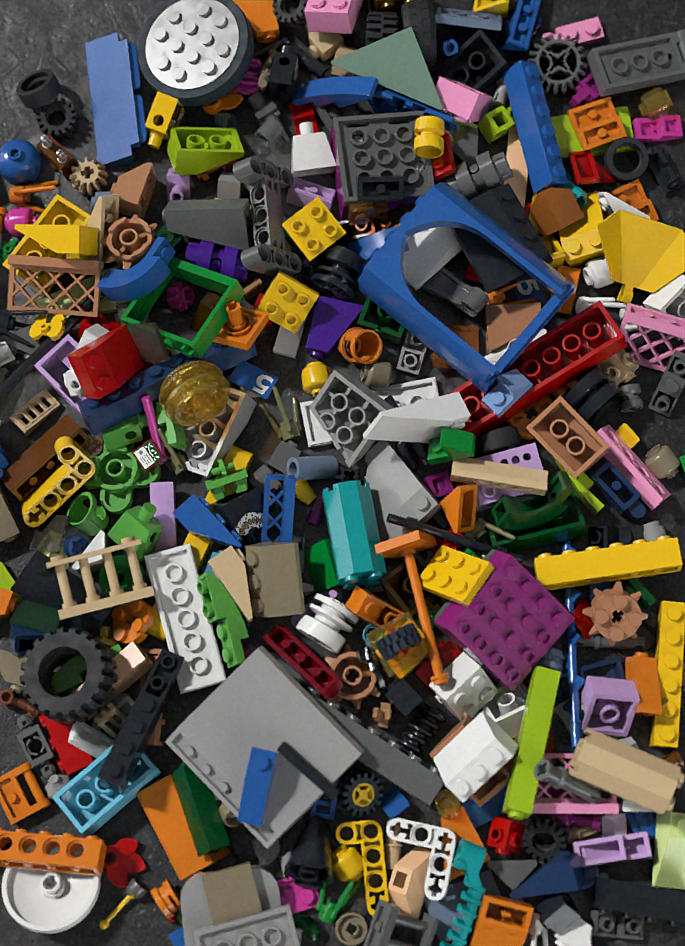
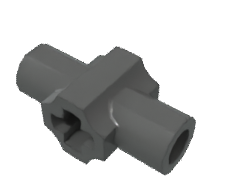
M259 92L250 96L248 102L254 109L252 115L260 127L271 117L285 129L279 120L281 114L273 101L268 100L266 102Z

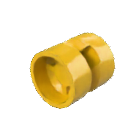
M422 116L415 120L414 154L416 156L433 159L443 155L444 139L441 136L444 135L445 122L441 118Z

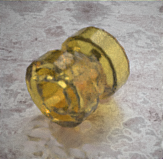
M449 789L442 790L436 795L435 805L439 815L446 820L457 818L461 812L459 798Z

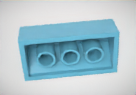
M111 746L52 796L82 835L86 837L91 836L133 800L138 792L148 787L163 774L145 751L123 794L101 786L97 778L112 748Z

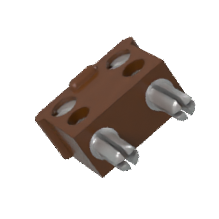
M43 134V137L41 136V141L37 144L39 153L49 162L48 164L53 170H57L65 179L69 178L73 174L71 166L78 167L74 158L50 134Z

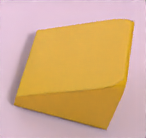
M623 423L615 431L631 450L640 441V438L626 423Z

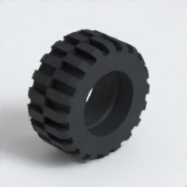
M63 627L57 628L56 634L52 631L45 633L43 640L38 638L33 643L35 647L32 651L27 650L25 654L28 657L27 661L21 664L20 669L24 671V675L20 676V684L25 686L22 689L24 697L29 699V705L38 710V713L59 723L75 724L76 721L82 723L88 721V715L96 717L100 714L98 709L101 706L106 708L110 703L107 701L109 695L114 696L116 691L113 688V683L118 682V675L114 673V670L118 667L116 661L112 659V652L102 641L78 628L71 627L68 630ZM68 656H82L87 663V676L84 684L77 692L70 696H57L52 689L51 683L55 667Z

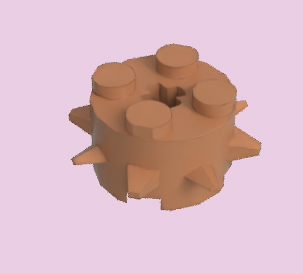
M133 215L131 219L123 217L112 222L108 229V237L100 241L111 252L106 262L115 261L119 266H124V269H129L138 264L146 256L156 240L152 232L157 224L148 225L144 220L138 218V215Z
M616 581L613 589L606 588L600 591L595 588L593 590L595 597L592 599L591 607L582 610V613L589 616L594 624L589 632L590 636L600 633L609 640L610 646H614L616 641L625 640L628 637L636 639V631L641 625L642 620L648 618V614L642 612L637 604L642 595L641 592L630 595L622 589L620 581ZM614 611H617L619 614L618 616L614 617L612 613Z
M349 644L345 645L344 654L339 655L337 659L325 658L330 669L341 678L343 683L341 690L333 698L335 704L342 700L353 702L356 710L361 707V701L369 695L375 697L381 695L375 687L376 675L370 670L366 662L360 663L358 661L356 652L352 651ZM351 671H355V675L359 674L360 676L356 678L354 683L346 680Z

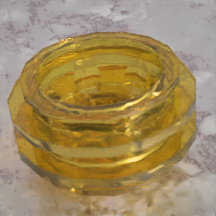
M201 360L188 362L176 368L165 378L160 388L159 403L165 411L167 418L173 423L187 427L201 425L217 416L226 406L229 399V382L216 364Z

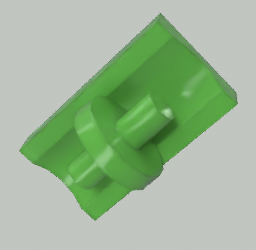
M222 459L218 460L219 467L211 469L213 476L220 473L222 475L205 481L207 490L211 491L215 500L227 497L224 485L233 482L236 493L248 490L246 469L242 468L227 473V471L235 469L234 463L231 462L224 465Z

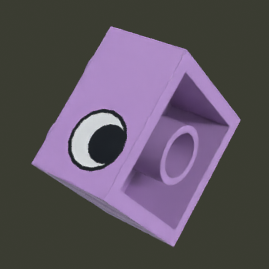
M587 676L579 699L580 720L582 721L580 724L581 732H584L585 728H590L604 735L627 737L640 700L634 681Z

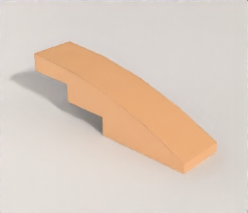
M514 124L509 130L506 159L513 177L505 180L504 184H510L524 208L528 170L516 124Z

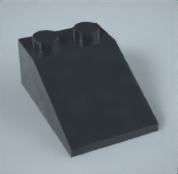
M480 28L458 49L457 53L451 55L432 75L437 82L439 77H444L483 92L503 77V73L511 68L514 63L490 32Z

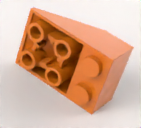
M487 892L482 893V903L478 906L469 946H523L534 908L529 903Z

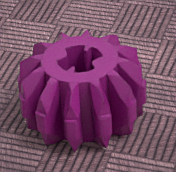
M252 57L247 73L235 87L238 93L243 95L257 93L259 88L258 80L261 75V62L259 59Z

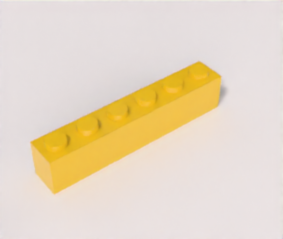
M661 536L656 541L649 542L646 539H640L629 545L614 543L609 545L608 548L602 549L599 546H592L581 552L566 550L561 555L554 556L551 553L539 555L538 558H534L536 580L547 591L679 572L683 566L678 538H671V536Z
M661 601L658 604L655 658H657L662 715L651 716L649 747L674 749L678 747L685 603Z

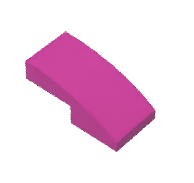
M659 115L656 119L635 118L632 121L634 138L640 142L667 141L683 137L680 115Z

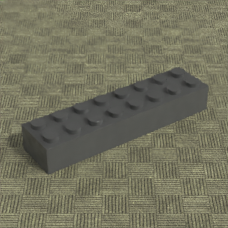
M293 677L301 685L300 681ZM310 687L306 689L321 707L365 750L357 759L358 762L429 807L444 784L439 770L432 766L430 769H427L421 765L423 760L412 753L409 756L401 752L402 747L392 740H389L388 743L380 738V732L370 726L368 729H365L360 725V719L350 713L345 716L340 712L341 707L330 700L325 703L320 700L321 696L317 691Z

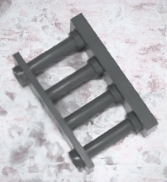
M379 899L363 946H430L437 931L439 919L426 912H422L420 920L398 914L400 907L386 900ZM395 923L416 929L411 944L390 938Z

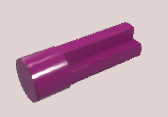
M323 485L306 519L307 523L315 527L319 526L325 513L322 498L323 489L328 488V492L331 491V488Z

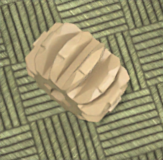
M86 157L83 163L77 160L78 167L71 166L73 174L69 176L73 182V188L79 189L82 195L87 191L90 196L93 195L94 190L101 192L100 186L107 185L105 179L108 178V173L105 171V165L103 163L99 164L96 158L90 162L89 158Z

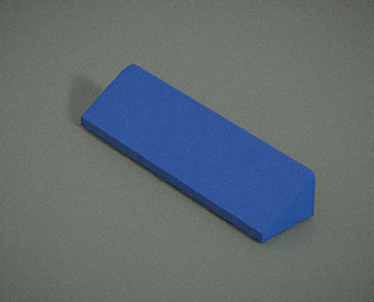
M516 0L503 46L504 50H528L541 0Z

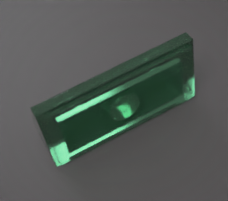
M21 599L10 619V624L43 634L49 631L56 634L57 628L63 627L64 619L60 620L58 613L60 609Z

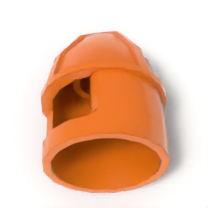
M353 327L346 330L340 338L338 351L350 363L372 364L381 355L382 340L373 330Z

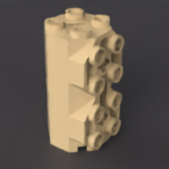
M585 728L583 733L587 737L585 739L580 738L570 761V766L573 767V770H568V775L657 814L663 815L664 812L672 810L676 799L673 797L676 787H681L685 774L680 773L681 767L593 729Z

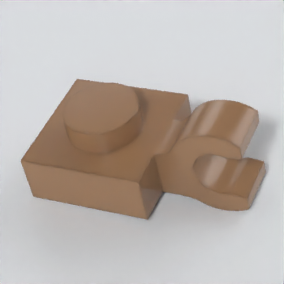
M381 702V708L373 709L372 718H375L374 722H379L378 728L388 729L392 713L390 709L391 703Z

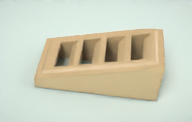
M43 389L9 418L28 437L61 404L46 389ZM45 398L51 406L47 407L41 400ZM38 404L44 411L40 413L34 406ZM30 410L37 416L35 419L28 414ZM23 417L29 421L27 425L21 420Z

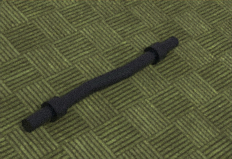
M391 513L387 516L388 523L401 526L406 531L413 532L419 530L484 554H488L492 549L512 555L520 564L523 562V555L507 551L505 547L499 545L494 547L444 529L418 522L416 518L409 516L404 518Z

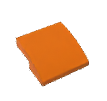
M610 96L567 111L570 123L583 151L627 136L620 115L617 116Z
M635 179L609 192L614 197L648 215L651 220H659L652 201L647 199L639 179ZM606 211V212H605V215H606V218H607V217L610 216V215H609V213Z

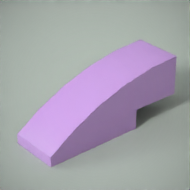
M174 482L150 483V503L157 508L153 517L162 523L163 526L155 549V553L178 547L177 519L173 515V512L176 510Z
M647 831L573 842L574 851L579 854L582 867L653 858Z

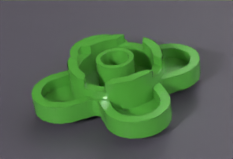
M104 443L103 453L100 456H91L95 465V473L83 486L89 489H101L100 502L111 514H122L127 511L133 502L134 489L148 488L150 483L158 482L161 477V467L159 464H156L147 472L142 469L132 454L136 450V443L112 450H107ZM82 462L78 467L83 468L88 462Z

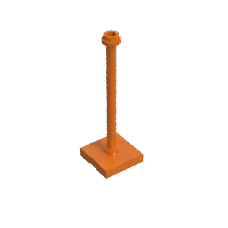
M416 530L375 544V549L378 555L393 560L402 557L405 559L434 676L430 679L434 686H440L448 683L447 678H449L448 673H443L414 559L416 551L420 552L435 547L437 542L434 536Z

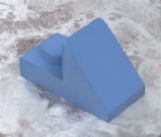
M517 369L498 375L496 377L498 384L481 399L498 417L503 415L533 386Z

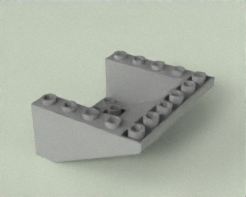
M263 646L257 648L165 741L236 817H238L245 774L252 747L279 753L277 748L285 741L332 784L365 751ZM279 753L262 827L242 823L268 849L289 831L324 793Z

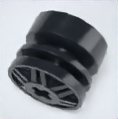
M332 244L324 251L321 257L323 265L316 267V273L312 275L310 282L319 291L334 299L353 302L356 296L355 292L359 290V284L356 281H358L368 262L352 250Z

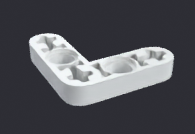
M402 818L390 820L387 824L386 832L391 839L432 848L424 892L431 900L443 899L448 891L452 862L457 845V836L454 831ZM398 822H400L402 828L410 829L409 824H412L410 840L407 839V833H399L398 837L395 836L396 832L392 830V827L397 826ZM420 827H424L428 831V838L423 842L418 841L415 837V832ZM445 832L452 839V842L447 843L445 851H450V856L445 853H436L437 848L442 850L443 842L439 841V838L444 836ZM438 857H443L447 861V868L442 872L437 871L434 867V862ZM432 873L438 876L445 875V881L439 879L438 886L442 888V892L437 893L436 896L430 890V886L436 883V878H431Z

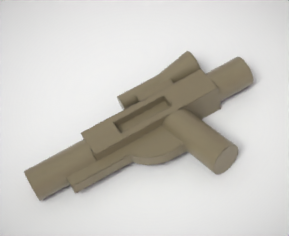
M270 49L268 52L269 56L266 58L258 80L260 90H266L274 55L277 52L275 49Z

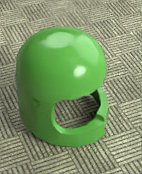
M83 492L71 502L67 512V520L78 531L92 537L96 536L100 530L104 531L109 523V515L104 507L97 506V500L92 493ZM84 499H90V508L83 504Z

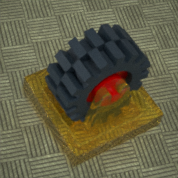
M409 611L366 634L389 678L429 657L426 642Z

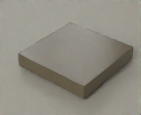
M250 862L201 875L214 925L262 912Z

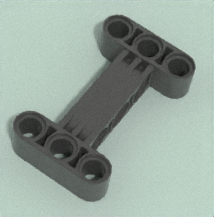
M254 155L236 162L233 165L235 178L239 182L249 185L255 244V246L242 251L241 262L243 266L248 270L275 277L278 271L288 276L300 272L302 269L300 257L296 253L286 250L284 228L281 226L283 214L280 190L293 184L292 172L286 166Z

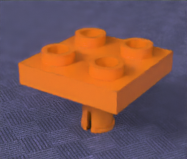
M231 301L225 306L228 320L213 342L248 351L269 321L268 313L240 306L239 302Z

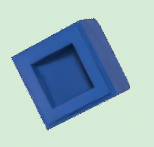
M396 786L384 794L383 798L380 797L378 799L381 801L380 806L391 820L410 806Z

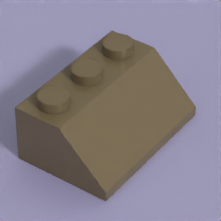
M262 542L245 546L253 616L278 617L304 614L305 604L298 542Z

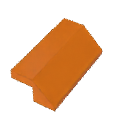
M171 774L136 794L180 881L231 854L228 847L220 852L198 857Z

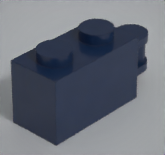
M608 461L591 476L590 479L594 482L593 487L620 516L625 512L632 520H641L646 513L645 507L638 501L641 494Z

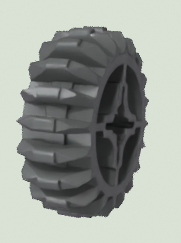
M559 33L557 39L554 40V36L550 34L549 42L545 38H541V45L535 43L534 49L536 51H530L529 56L533 59H529L527 62L537 65L542 86H546L545 93L549 92V88H553V95H557L558 89H561L562 94H566V86L569 90L573 91L575 88L573 83L578 85L581 82L579 77L584 78L586 75L583 70L587 69L588 64L583 61L587 59V55L581 54L584 51L583 46L576 48L577 40H574L572 44L569 42L571 38L569 35H567L566 40H561L562 34ZM553 48L564 49L559 54H555L551 51L548 52V50ZM570 54L575 60L576 69L574 73L566 63ZM541 56L545 58V62L549 66L545 74L542 73L539 66ZM562 60L561 67L557 66L552 70L554 62L557 63ZM554 75H561L564 78L568 77L559 81L551 79Z

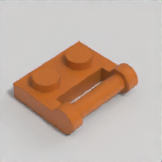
M29 762L0 776V803L11 825H15L51 805L49 798L44 796ZM21 774L26 779L37 801L32 806L17 779Z

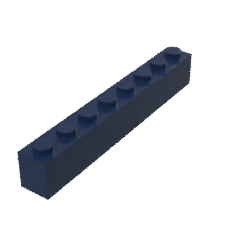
M212 342L202 359L194 356L187 357L180 352L132 376L118 389L101 399L87 398L78 402L83 421L93 436L143 412L144 408L141 400L143 396L149 395L152 405L155 406L158 401L163 402L256 356L255 343L247 351Z

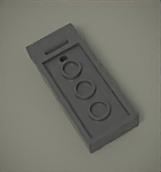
M685 29L592 48L587 55V60L600 97L684 80Z

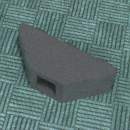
M677 350L674 351L648 406L649 409L667 417L670 416L685 385L684 353Z

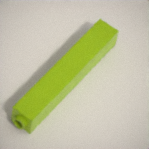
M537 666L532 671L517 740L518 747L515 751L502 811L508 813L510 818L516 820H523V818H527L532 814L539 781L534 777V769L544 756L561 674L559 671Z

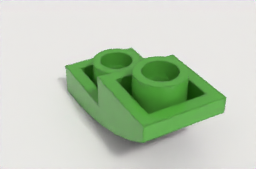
M161 401L156 402V420L158 425L167 429L165 437L168 445L179 450L187 448L184 429L175 411Z

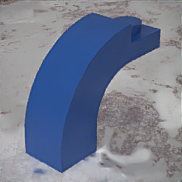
M157 237L146 256L138 264L125 270L108 268L97 287L110 301L126 302L143 297L157 288L168 277L171 270L167 266L176 252L164 237Z

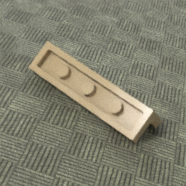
M462 458L453 460L450 481L468 484L476 483L480 486L544 496L548 485V471Z

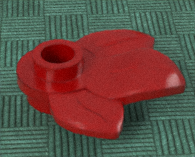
M123 838L115 845L106 846L107 850L103 868L107 869V877L110 882L122 888H126L128 885V874H136L146 868L142 857L135 853L138 841L131 838ZM111 852L115 854L113 862L107 860V855Z

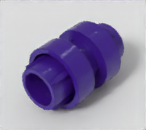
M201 240L200 243L191 242L188 244L185 254L186 262L237 279L242 283L248 281L250 270L246 269L241 262V249L225 246V249L216 248L217 243Z

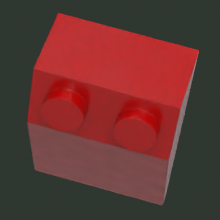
M126 324L120 325L67 355L86 398L101 399L118 389L144 366Z

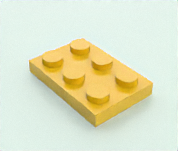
M441 545L419 579L423 590L468 607L495 567L488 561Z

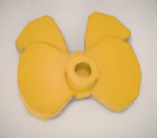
M55 314L51 322L47 323L48 315H39L34 319L35 322L30 328V337L34 341L39 340L42 336H49L51 340L56 341L64 333L65 325L63 323L66 320L63 314Z

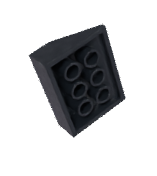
M509 183L490 189L470 200V202L549 265L553 262L551 255ZM450 227L487 294L532 277L484 238L464 229Z

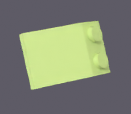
M664 812L663 815L657 814L652 886L685 889V813Z

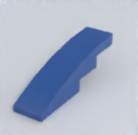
M359 76L316 79L298 84L291 101L296 106L313 102L317 107L335 103L341 108L372 98L379 80L375 77Z

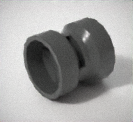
M640 384L620 386L622 391L618 396L622 398L620 403L621 412H634L644 408L643 400L639 396L641 393Z

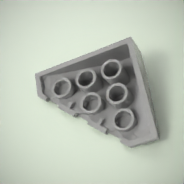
M206 380L187 389L198 401L183 418L179 414L177 416L184 429L187 448L181 449L186 451L189 460L185 462L187 469L195 474L210 478L212 475L211 469L219 465L218 460L224 458L243 431L257 403L247 393Z
M380 440L366 452L367 474L364 476V484L365 482L370 484L381 542L410 533V531L404 530L401 526L388 523L387 516L389 513L404 518L407 516L416 518L418 522L425 524L442 509L436 497L386 440Z

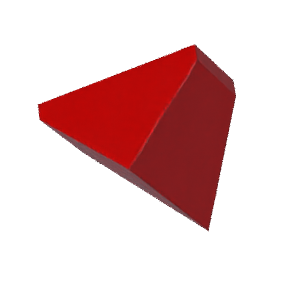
M591 150L568 153L570 174L574 178L573 182L578 187L616 182L594 158Z

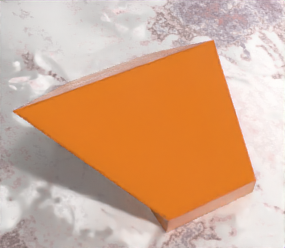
M476 483L457 486L440 502L455 533L475 529L478 484Z

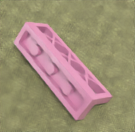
M610 425L602 427L596 432L610 446V450L604 457L641 494L640 498L651 510H654L671 495Z

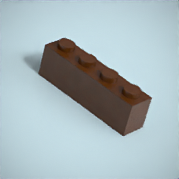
M67 414L3 470L0 480L21 503L63 465L58 459L54 447L57 439L68 436L82 448L91 441ZM67 447L62 450V453H68L72 448Z

